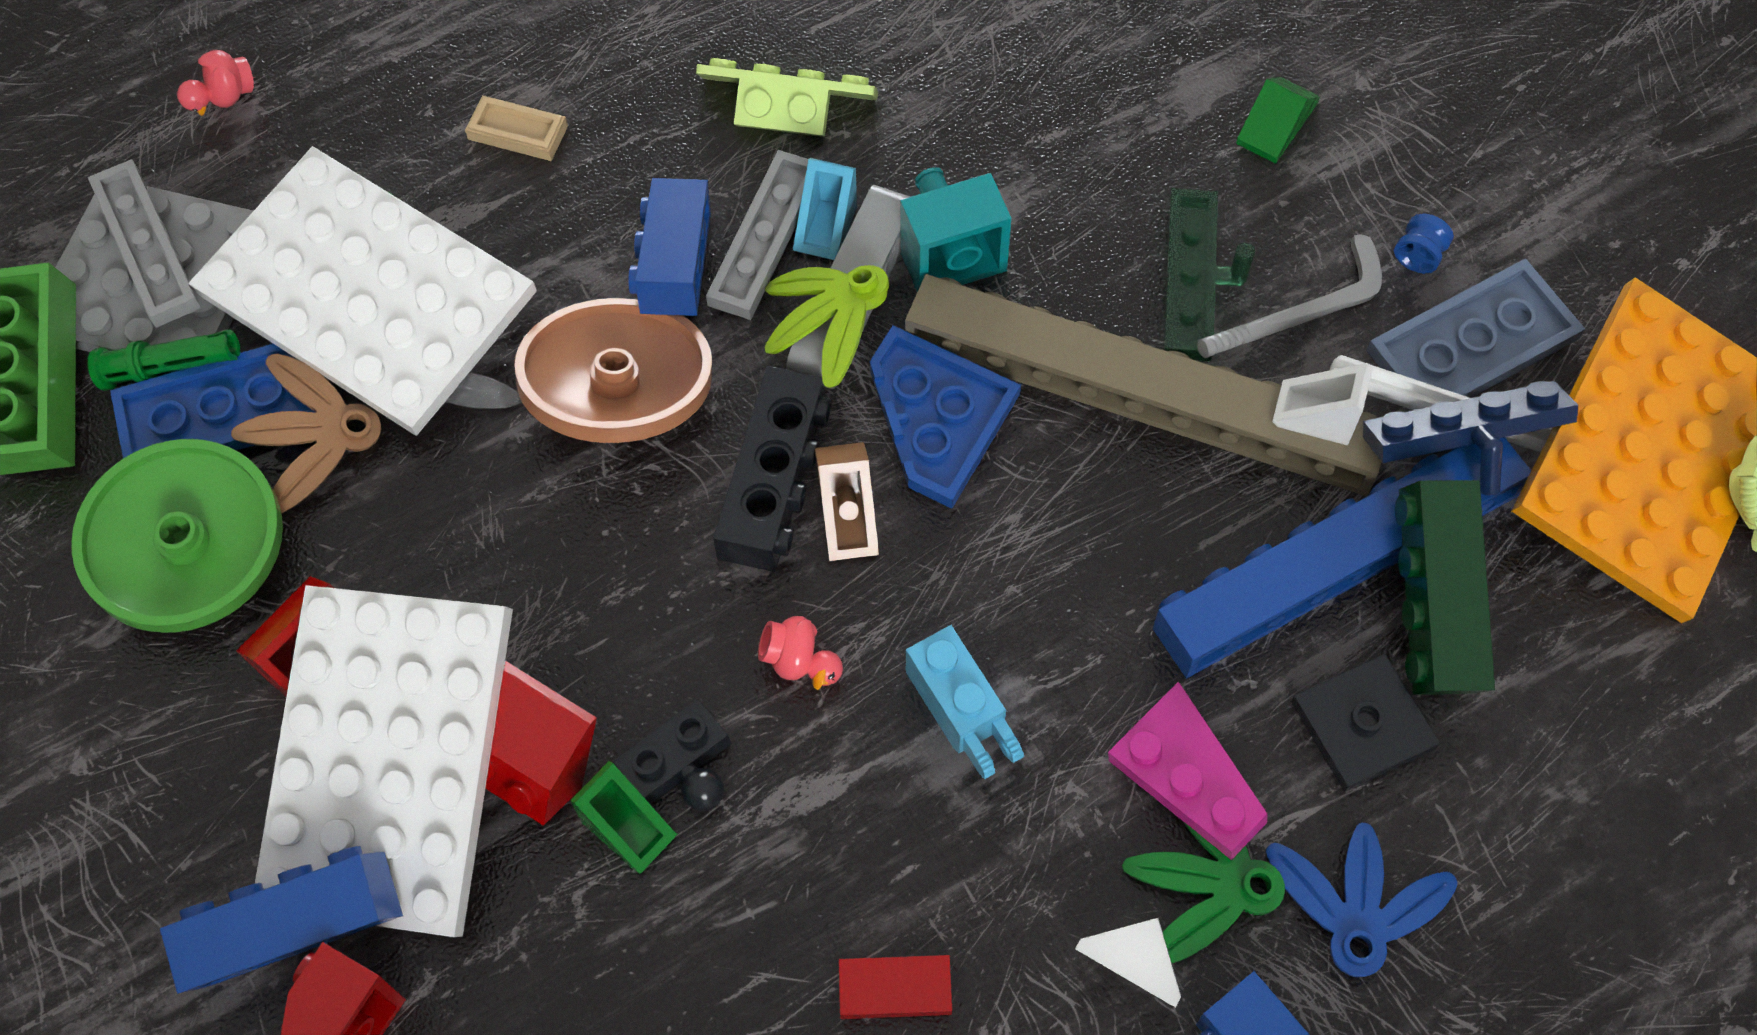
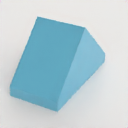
M813 158L808 159L793 251L835 260L857 209L856 168Z

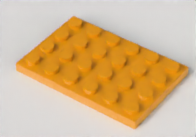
M1635 277L1626 283L1620 292L1569 394L1578 404L1577 422L1552 428L1511 512L1678 622L1684 623L1694 618L1740 515L1730 495L1729 478L1732 470L1742 464L1747 446L1757 435V357Z

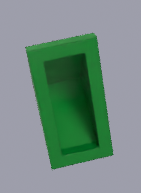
M1282 77L1266 79L1237 138L1236 144L1276 164L1318 104L1320 96Z
M610 761L570 800L582 824L639 874L677 836L675 831L614 763Z

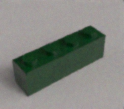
M1480 480L1417 481L1399 489V496L1395 503V518L1398 525L1401 526L1403 546L1399 552L1398 567L1401 576L1405 578L1406 600L1402 606V621L1404 627L1408 630L1410 649L1406 656L1405 670L1408 680L1412 683L1413 695L1474 694L1495 690Z

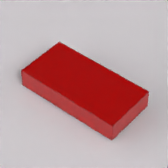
M950 955L839 959L840 1018L952 1015Z

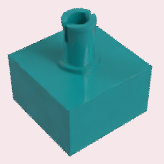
M937 167L928 168L919 173L915 178V185L921 194L900 200L901 256L917 292L925 274L938 278H951L964 285L1007 271L1012 218L991 173L947 185L942 169Z

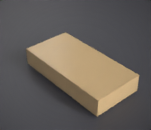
M482 95L465 132L468 140L552 161L568 124L565 116Z

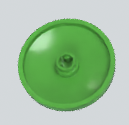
M177 439L153 444L117 462L101 476L88 492L80 506L73 527V564L77 576L89 596L105 612L118 621L137 629L160 633L182 632L201 628L217 622L240 608L265 582L276 562L282 542L283 524L281 509L276 494L265 476L250 459L240 452L220 443L199 439Z

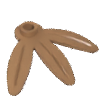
M272 354L266 359V365L272 375L293 397L316 412L281 411L257 416L235 426L231 436L239 442L260 446H289L316 442V444L303 452L289 465L273 488L282 514L311 495L336 468L346 450L358 452L372 447L379 439L381 422L378 415L365 405H346L332 384L304 362L289 356ZM351 420H360L364 423L365 429L361 432H353L348 429L347 423Z

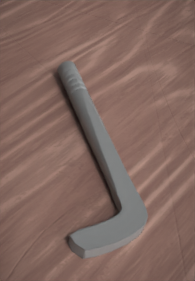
M1359 234L1354 235L1351 239V249L1359 275L1357 283L1200 339L1197 343L1200 355L1207 358L1222 351H1227L1228 349L1244 345L1374 298L1381 289L1382 270L1375 245L1371 238Z

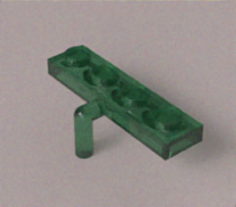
M1171 188L1168 218L1163 350L1184 353L1192 360L1211 361L1212 356L1204 358L1200 355L1197 343L1200 339L1214 335L1215 286L1244 285L1248 280L1255 248L1250 243H1240L1236 248L1231 267L1216 266L1218 191Z

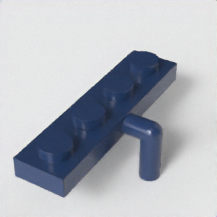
M1538 381L1529 384L1527 387L1503 392L1490 391L1475 398L1456 402L1443 401L1427 408L1408 412H1390L1383 417L1363 421V438L1382 463L1476 444L1481 450L1480 492L1484 495H1496L1500 492L1503 444L1500 438L1575 423L1578 416V404L1555 381Z

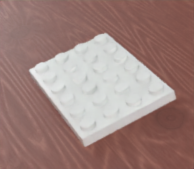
M313 146L188 283L194 293L296 359L304 362L415 436L419 434L537 291L534 282Z
M305 585L255 884L262 883L264 889L280 884L278 874L308 864H311L313 871L329 866L327 856L347 848L361 846L363 854L385 852L403 913L402 917L377 926L449 937L463 936L513 609L498 605Z

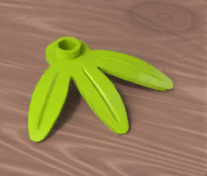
M874 265L859 266L847 274L831 268L808 267L785 273L773 279L765 287V291L771 296H817L798 306L777 326L765 345V352L777 354L785 350L834 316L823 345L821 370L822 381L826 387L830 388L839 385L849 369L858 348L865 323L866 310L877 308L887 297L889 279L886 272Z

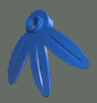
M1359 823L1356 826L1348 846L1344 867L1345 903L1342 902L1325 876L1303 856L1279 843H1272L1266 848L1269 863L1282 875L1285 890L1291 898L1314 921L1333 934L1330 940V954L1335 965L1342 972L1353 977H1367L1377 972L1386 960V943L1399 939L1432 920L1447 905L1458 885L1457 879L1452 873H1435L1410 884L1399 892L1383 909H1380L1379 905L1384 883L1383 856L1376 833L1368 823ZM1360 938L1367 943L1369 948L1367 957L1360 958L1352 953L1350 949L1352 939Z

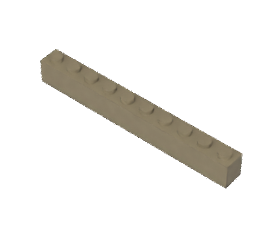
M925 274L905 319V331L1005 378L1327 484L1368 496L1379 473L1382 462L1363 438V421L1378 418L1368 412H1362L1348 445L1279 428L1272 422L1281 390V385L1275 382H1261L1237 374L1228 367L1211 366L1192 360L1184 353L1161 350L1146 345L1135 337H1121L1099 330L1091 323L1085 321L1074 322L1053 315L1042 307H1028L1009 301L995 292L984 293L962 286L958 281L947 277L938 278Z

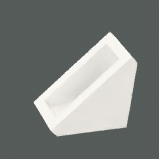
M1368 363L1283 380L1272 422L1279 428L1348 445L1363 412L1373 368Z
M1159 918L1080 939L1075 948L1076 950L1176 1008L1181 998V993Z

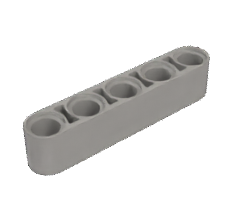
M873 185L868 191L835 257L831 269L840 270L847 274L856 267L874 265L882 268L889 278L901 253L900 200L910 196ZM873 309L866 310V317L863 330L868 322V319ZM834 316L792 345L787 358L786 370L822 377V350L828 328Z

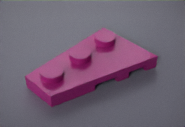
M1179 682L1108 752L1110 763L1230 860L1267 823V812Z

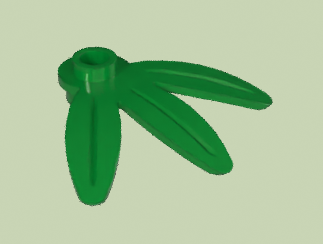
M1186 823L1185 825L1192 835L1217 862L1186 853L1152 852L1129 857L1122 864L1125 873L1144 883L1177 892L1213 895V897L1193 906L1180 915L1163 931L1172 963L1190 957L1207 947L1221 936L1239 918L1243 911L1253 915H1265L1274 911L1281 904L1285 894V884L1280 872L1266 861L1251 860L1246 846L1230 860ZM1253 877L1262 879L1267 885V893L1263 895L1255 893L1250 887V879Z

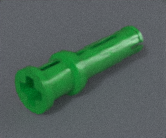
M231 329L153 345L137 340L130 342L126 348L108 350L105 347L93 349L88 356V370L92 382L98 389L102 391L112 390L118 383L128 381L141 382L155 378L157 374L217 362L235 361L238 359L237 356H240V344L236 334Z

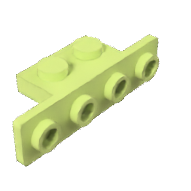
M710 58L709 65L697 64L696 74L703 79L739 83L734 125L741 127L825 137L830 95L877 100L878 98L876 87L868 85L869 78L856 75H842V81L838 82L824 80L825 73L815 70L798 69L797 76L780 74V67L767 64H754L753 71L736 69L737 62L719 58Z

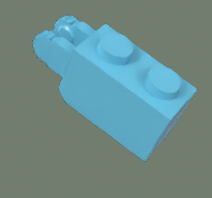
M952 625L906 649V673L952 747L958 753L965 751L982 778L986 779L996 773L991 756L981 744L982 740L991 735L994 736L1003 754L1011 762L1014 763L1024 757L1020 743L1005 721V707Z

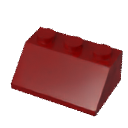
M505 661L486 789L506 801L518 813L526 814L544 826L582 789L597 717Z

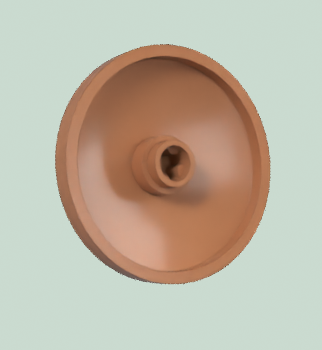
M626 298L585 301L550 314L538 322L523 338L518 347L514 365L519 397L533 417L546 427L568 437L599 443H622L643 440L679 426L701 407L707 398L712 382L711 350L706 338L696 325L683 315L640 314L638 300Z

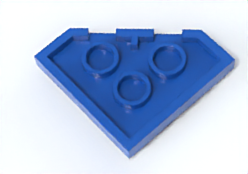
M892 325L869 361L870 373L908 488L952 509L1018 399L1021 385Z

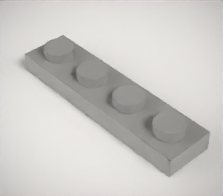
M781 150L777 151L706 294L707 306L749 320L752 319L765 292V287L770 282L797 225L808 164L807 158Z
M133 159L88 177L148 317L157 328L201 309L194 291L188 284L187 275Z

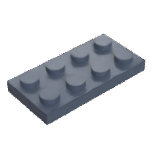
M1525 258L1372 339L1366 351L1382 369L1472 398L1577 341L1582 336L1585 328Z

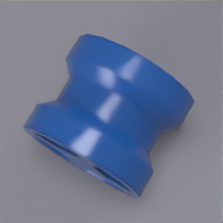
M1416 214L1407 224L1405 229L1406 235L1399 238L1394 248V254L1399 263L1407 269L1422 274L1432 273L1437 270L1442 260L1441 252L1446 251L1454 238L1453 231L1445 221L1434 215Z

